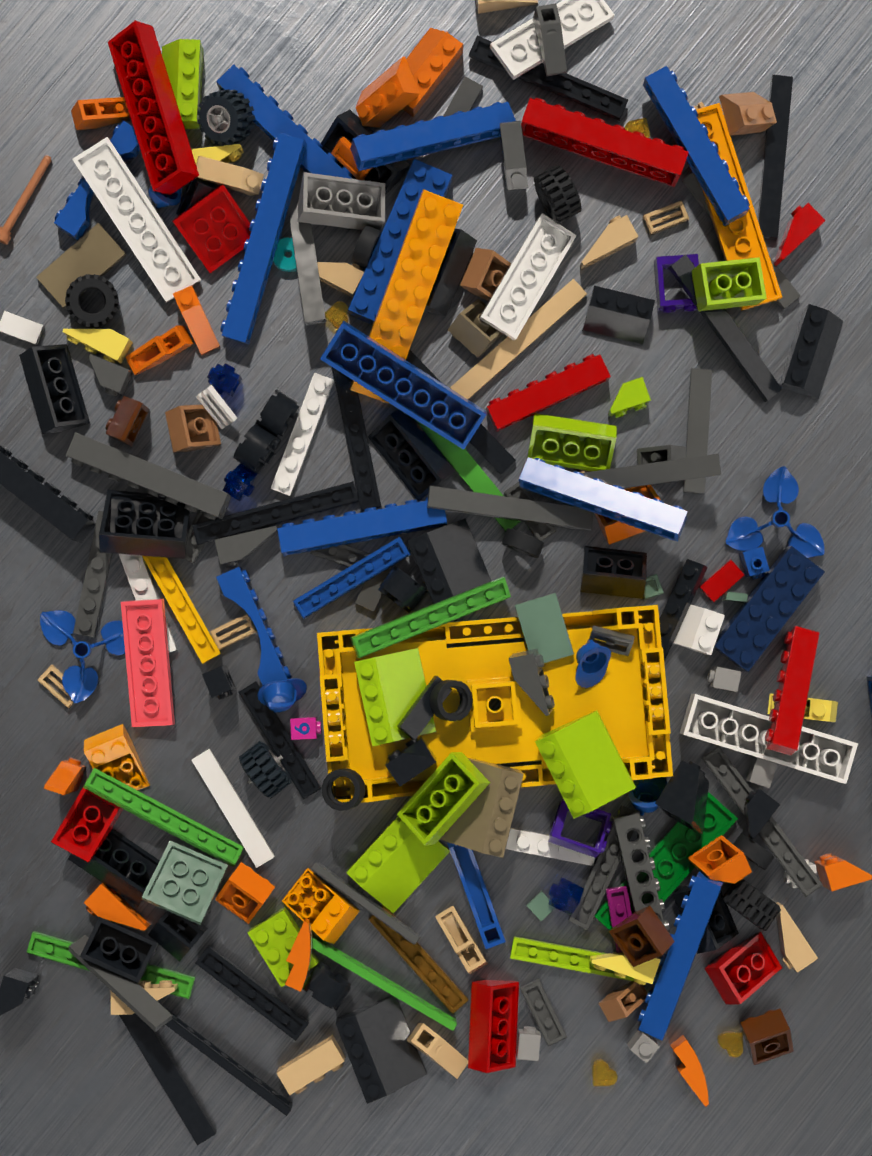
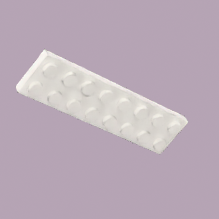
M108 137L72 159L166 303L174 298L173 293L191 285L194 286L201 281Z

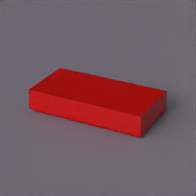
M729 560L700 585L699 588L713 603L745 574L732 560Z

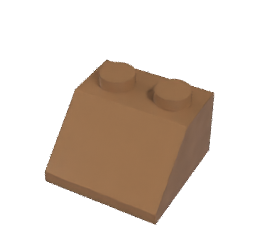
M755 92L719 96L730 136L761 133L777 123L772 103Z
M476 248L460 286L471 294L490 301L511 263L493 250Z
M203 405L178 406L165 412L173 453L191 452L221 445L217 423Z

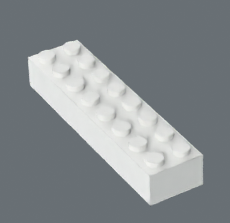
M691 693L679 734L847 784L858 743L802 727L798 750L790 756L766 749L767 741H765L766 732L771 727L769 716Z

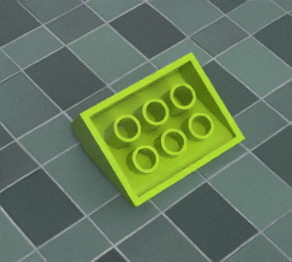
M418 648L355 661L354 664L372 746L410 738L397 726L426 688ZM433 717L419 736L436 732Z
M597 710L544 733L535 741L574 819L636 788Z
M397 815L349 867L346 873L360 887L394 913L447 856L450 850L440 841L436 844L424 845Z

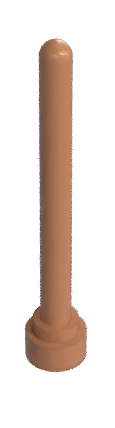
M46 155L43 157L4 226L0 227L1 243L8 245L11 240L10 235L12 233L10 231L51 163L50 156Z

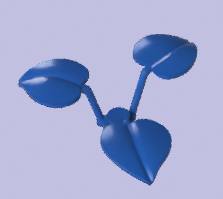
M785 466L771 473L763 486L765 500L770 503L777 502L778 511L772 514L771 521L758 527L757 522L753 518L740 517L730 526L725 540L726 544L731 548L749 551L758 548L762 544L764 538L760 530L771 525L777 528L786 526L793 534L788 540V547L793 546L807 558L822 556L825 553L824 542L819 531L807 523L798 525L796 531H794L789 523L790 516L788 512L781 507V503L789 504L793 502L799 493L796 479Z
M62 610L42 612L40 614V625L46 639L54 645L61 646L69 638L74 645L73 653L76 657L80 658L81 667L76 665L69 667L63 674L62 683L65 691L74 703L84 701L94 692L98 684L97 671L93 668H85L84 658L91 655L92 648L106 644V648L111 654H125L122 621H111L105 624L101 629V636L104 640L90 644L86 641L76 642L71 635L76 622L71 613Z

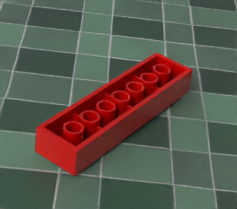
M135 20L109 40L108 45L152 189L155 192L171 195L198 177L199 173L154 28L151 25Z
M540 98L529 99L521 123L522 136L672 187L676 186L689 153L682 146H671L665 144L661 139L647 138L641 132L635 131L632 133L626 131L620 125L612 126L606 124L602 119L588 118L582 112H570L561 105L553 106Z

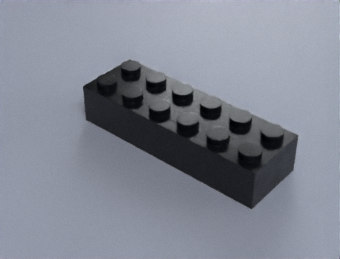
M0 445V484L71 540L82 543L96 525L92 520L94 516L82 508L77 509L76 506L78 504L65 495H59L62 492L47 481L44 483L45 478L32 469L27 470L29 466L15 456L11 457L13 453Z

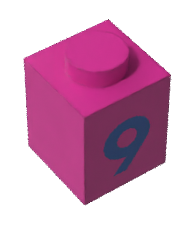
M317 717L290 719L291 740L317 739L318 734L322 733L321 721H317Z

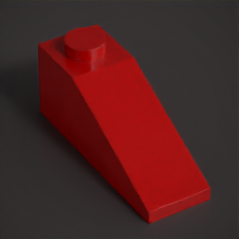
M809 202L803 208L799 205L791 213L793 217L787 223L773 263L775 266H778L826 221Z

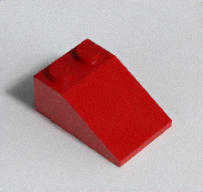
M82 788L51 843L89 863L114 827L123 809Z
M758 932L718 956L704 969L725 1004L736 1005L742 1004L781 970L782 966L763 934Z

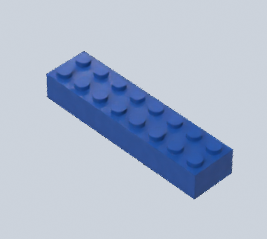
M417 159L413 160L348 308L350 316L371 325L374 324L422 190L424 189L446 197L452 184V174Z
M345 321L342 322L320 358L323 362L463 450L487 415L486 411Z

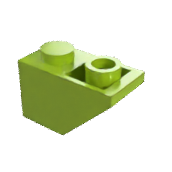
M643 377L621 385L608 412L609 417L615 415V418L626 415L628 410L635 409V411H639L647 407L646 404L651 399Z

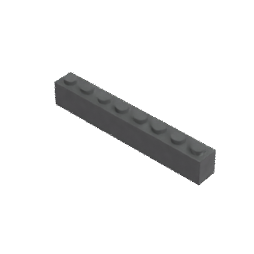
M76 432L66 453V456L72 458L71 463L81 467H83V464L91 466L89 470L100 475L104 471L109 474L108 478L118 482L121 479L128 481V486L139 490L140 486L146 488L147 494L157 498L159 494L166 497L165 501L177 505L178 502L185 504V509L194 513L200 510L204 512V517L214 521L216 517L223 519L232 497L228 493Z

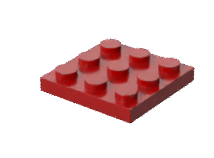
M223 184L172 221L209 273H212L242 251L245 241L251 235L249 220Z

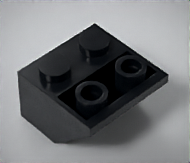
M166 911L148 935L180 962L208 928L202 923L199 925Z

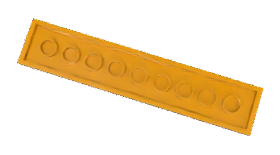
M717 103L697 109V118L700 124L706 126L708 130L707 136L711 142H715L717 145L718 155L721 160L724 159L728 164L729 174L737 180L742 196L745 195L750 204V209L745 216L724 227L703 190L725 261L760 257L767 299L757 305L743 306L740 309L743 311L780 300L782 294L734 145L729 135L721 105Z
M424 189L420 195L369 335L370 338L405 360L463 204ZM354 380L352 381L351 391L390 404Z

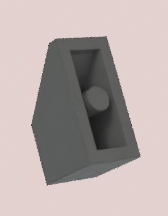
M90 354V362L100 385L105 389V393L114 397L117 394L124 396L133 373L129 369Z
M664 445L637 449V465L686 458V447Z

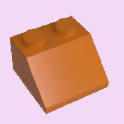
M722 835L688 857L689 862L711 880L735 884L752 872L744 853Z
M832 854L822 855L819 857L820 860L814 861L819 879L823 884L822 886L830 891L872 880L871 874L835 855L832 856Z
M241 862L215 900L249 924L275 886L254 872L251 867Z

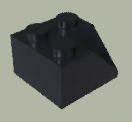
M422 737L416 740H409L405 743L407 746L401 752L399 749H396L387 757L388 760L385 766L400 787L436 763L435 755Z

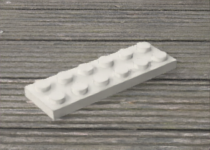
M562 0L556 4L561 21L564 49L614 19L615 14L604 0ZM533 18L490 44V49L513 80L543 62Z
M542 213L479 319L512 340H516L577 235Z

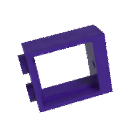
M698 254L687 255L693 265L697 267L699 265ZM684 255L656 257L654 260L658 311L663 310V313L676 312V309H684L685 312L697 310L691 299L665 301L663 269H669L668 267Z
M562 798L558 805L548 842L596 858L606 848L607 841L604 838L606 833L609 834L612 826V821H610L611 813L595 809L582 815L601 822L594 847L561 836L566 815L569 811Z

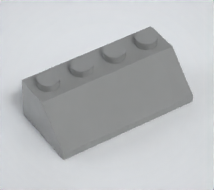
M304 172L298 200V222L363 230L368 225L380 230L385 223V183Z

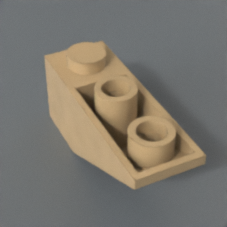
M163 980L159 984H151V981H140L138 983L156 1001L178 988V984H172L171 980ZM111 991V1015L134 1014Z
M418 1023L406 1040L456 1079H458L468 1064V1060L424 1023Z

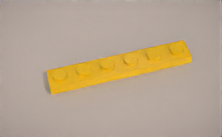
M142 556L202 664L220 655L221 653L168 558Z

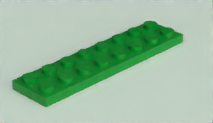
M709 792L703 833L700 835L683 824L676 822L648 853L649 858L653 857L655 870H652L654 879L657 878L659 881L660 891H657L658 898L662 899L663 903L695 868L689 862L688 857L719 836H723L738 819ZM640 872L637 875V882H644L647 879L646 872ZM626 879L621 883L620 886H627ZM628 890V896H629V901H630L631 913L633 914V913H634V912H633V907H632V903H631V899H630V894H629V890ZM650 893L643 894L641 898L642 903H649L652 895ZM606 900L597 910L594 917L610 930L612 925Z

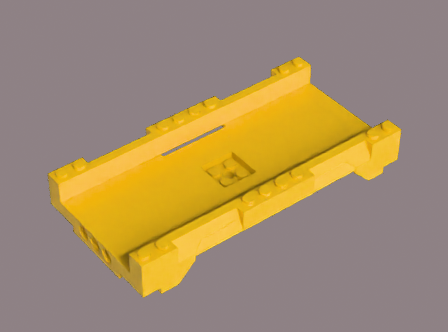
M658 605L562 614L574 654L544 663V667H542L544 675L548 676L549 695L553 696L555 704L548 716L540 710L513 678L509 658L513 653L528 651L526 642L447 648V644L524 638L518 617L448 622L361 658H357L350 637L370 629L317 633L328 774L338 769L347 768L356 771L365 783V795L360 803L413 796L451 752H462L467 758L492 764L541 760L542 763L507 765L505 767L518 769L523 772L521 787L556 784L535 741L542 734L597 710L632 780L673 776L669 709ZM593 625L635 636L629 656L611 652L606 673L599 683L588 688L577 684L575 680L578 667L576 655L578 650L587 643ZM418 648L426 686L434 676H438L443 681H462L472 692L473 703L469 714L462 720L447 721L438 718L435 714L433 715L436 732L420 735L417 739L421 737L424 739L435 755L436 763L400 787L385 764L388 760V755L396 749H399L401 752L407 747L405 743L411 740V738L372 746L354 662ZM451 688L452 691L442 703L447 713H454L460 705V695L455 688ZM493 698L499 699L501 703L500 708L495 711L489 708V701ZM339 777L334 781L332 789L335 798L340 802L350 801L355 793L352 781L347 777Z

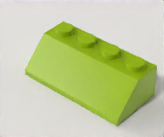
M178 39L162 46V57L185 129L201 128V124H198L197 121L200 119L197 111L201 110L199 104L202 102L204 49L201 40Z
M534 413L527 459L528 457L532 459L539 458L550 465H560L562 467L587 471L610 469L617 438V426Z

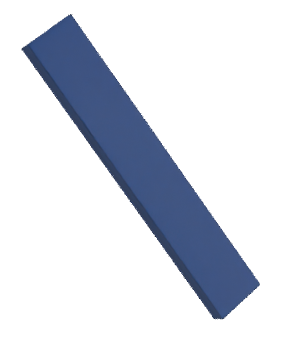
M398 537L293 600L302 618L305 619L411 554L401 537Z

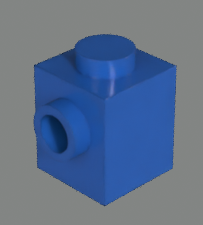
M763 547L739 553L745 577L752 576L754 580L765 577L764 572L770 571Z

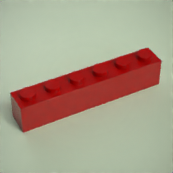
M594 354L583 358V362L578 365L574 362L565 366V371L557 374L554 371L546 375V379L541 382L535 380L526 385L527 388L519 391V389H515L507 394L508 397L502 400L500 397L491 400L486 411L496 432L534 415V413L537 414L608 381L611 376L601 355L594 356Z
M795 626L790 632L786 633L784 643L787 646L786 651L784 650L781 655L780 662L783 663V666L777 675L779 686L773 695L775 707L769 715L771 727L767 730L765 741H767L766 749L790 756L798 750L820 632Z

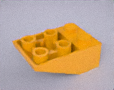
M124 724L84 740V753L93 769L96 768L137 791L150 786Z
M309 868L305 870L282 900L303 922L305 918L310 919L311 930L323 941L332 944L336 943L360 912L345 896Z

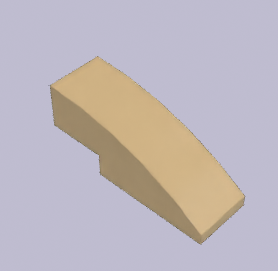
M454 906L435 916L454 951L470 975L488 964Z

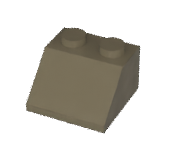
M477 299L459 313L448 328L453 337L459 340L476 357H480L503 334L479 319L487 306L480 299Z

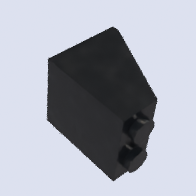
M681 760L655 804L667 816L701 835L704 829L709 781L705 777L706 773L700 770L701 767L692 761L686 763Z

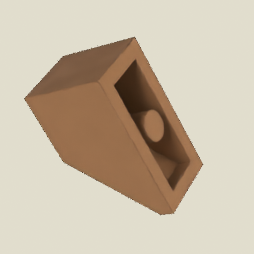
M631 981L609 993L599 1002V1005L608 1022L628 1017L641 1005L647 997V992L643 985Z

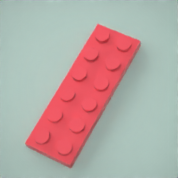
M164 599L122 601L121 611L132 727L174 725L175 718Z

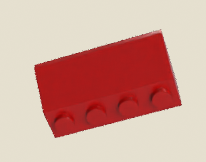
M481 980L472 982L468 1068L490 1073L516 1066L518 981Z

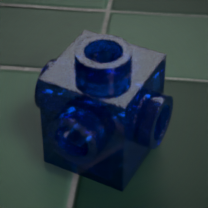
M217 364L215 368H211L207 376L209 379L208 383L214 387L218 394L222 395L224 392L232 397L242 378L239 374L235 373L236 369L228 364L223 366Z
M240 463L233 471L230 470L224 478L226 484L223 491L240 502L245 496L249 497L255 489L253 483L257 474Z
M561 877L557 884L553 883L548 895L551 896L549 905L572 915L580 903L584 888Z

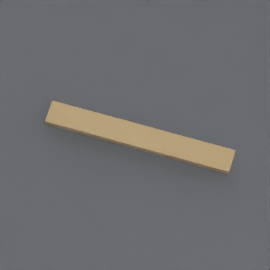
M572 279L528 318L516 340H512L509 337L505 338L453 384L450 389L469 400L579 303L587 293Z

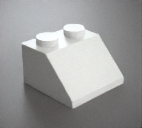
M690 605L673 644L705 655H712L725 615L706 608Z

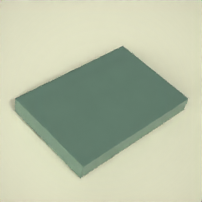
M556 593L514 605L528 650L538 649V653L543 656L544 663L574 654Z

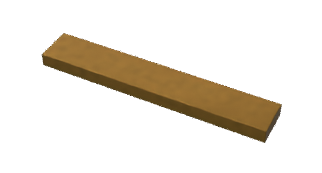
M381 906L384 910L393 915L391 911L388 910L385 906ZM374 915L368 918L373 926L452 1014L468 1001L466 995L418 942L413 945Z

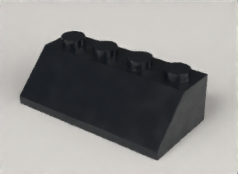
M349 109L335 118L321 142L322 150L326 154L331 153L342 137H345L352 144L353 138L358 135H370L375 132L370 127L363 126L360 118ZM402 160L374 167L364 180L385 183L386 195L401 180L410 164ZM339 161L337 162L341 168L344 167Z
M454 229L424 310L428 313L441 316L447 315L474 251L477 240L462 229Z
M808 304L803 309L779 383L781 388L817 400L819 399L843 320L831 311Z
M67 344L35 346L19 355L42 434L59 433L90 423Z
M400 409L391 413L368 436L418 502L428 495L430 486H440L456 472L416 420Z
M113 828L89 863L72 853L68 860L137 907L143 901V893L160 861Z

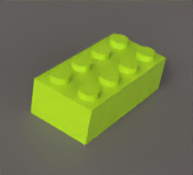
M451 752L397 815L424 845L436 844L490 782L462 752Z

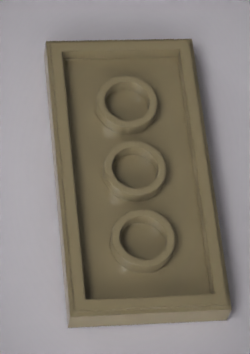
M97 223L36 278L58 303L66 309V292L73 281L86 274H96L102 277L126 256V253L102 226Z

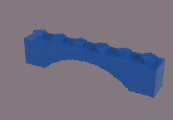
M123 120L121 125L115 127L110 141L122 160L126 161L136 158L141 150L134 127ZM83 176L78 182L76 191L68 196L67 204L63 210L61 209L57 212L54 224L60 230L77 241L90 226V205L94 194Z
M237 567L216 576L223 595L242 607L250 616L257 629L261 646V659L257 674L262 686L268 682L291 678L292 675L288 666L284 667L281 661L284 656L280 647H275L273 639H276L271 627L267 628L264 622L267 620L263 608H258L256 603L259 600L255 589L251 590L248 582L251 580L248 572L242 570L241 567Z
M447 842L485 949L505 943V937L473 850Z

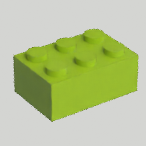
M760 257L701 263L691 270L698 312L752 306L767 299Z
M286 906L248 931V935L281 987L285 986L294 964L286 960L300 931ZM313 949L309 970L319 962Z

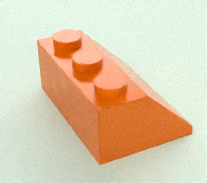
M401 57L361 92L356 110L363 126L380 128L420 95L406 57Z
M652 485L624 489L629 492H639L649 499H660ZM595 513L600 529L609 545L645 531Z

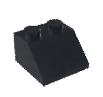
M13 968L3 976L0 986V1016L23 1004L33 994L37 993L40 983L37 982L39 975Z

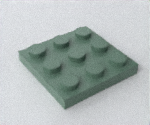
M169 841L143 893L142 900L201 925L228 865L173 841Z

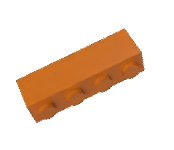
M430 28L406 59L420 91V95L403 108L412 117L417 114L463 54V43L448 32Z

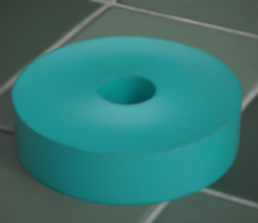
M289 237L279 240L273 260L276 267L284 272L297 270L293 239ZM291 252L292 256L286 258L285 253Z

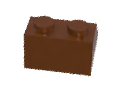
M123 396L122 400H118L114 409L116 413L113 419L110 418L105 429L108 436L132 447L150 409L137 400Z
M651 906L636 911L609 931L633 967L662 956L675 942Z
M781 1009L769 1010L763 1015L749 1017L745 1021L740 1022L742 1034L754 1065L794 1052L791 1031Z

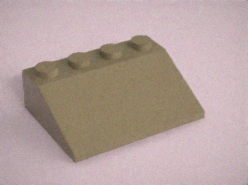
M468 758L487 778L490 784L440 840L480 853L503 858L524 774L518 769Z

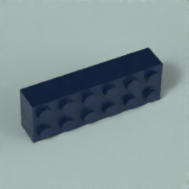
M793 546L786 547L771 566L770 571H767L765 577L761 579L748 596L747 602L741 605L718 635L714 649L741 670L749 672L825 571Z

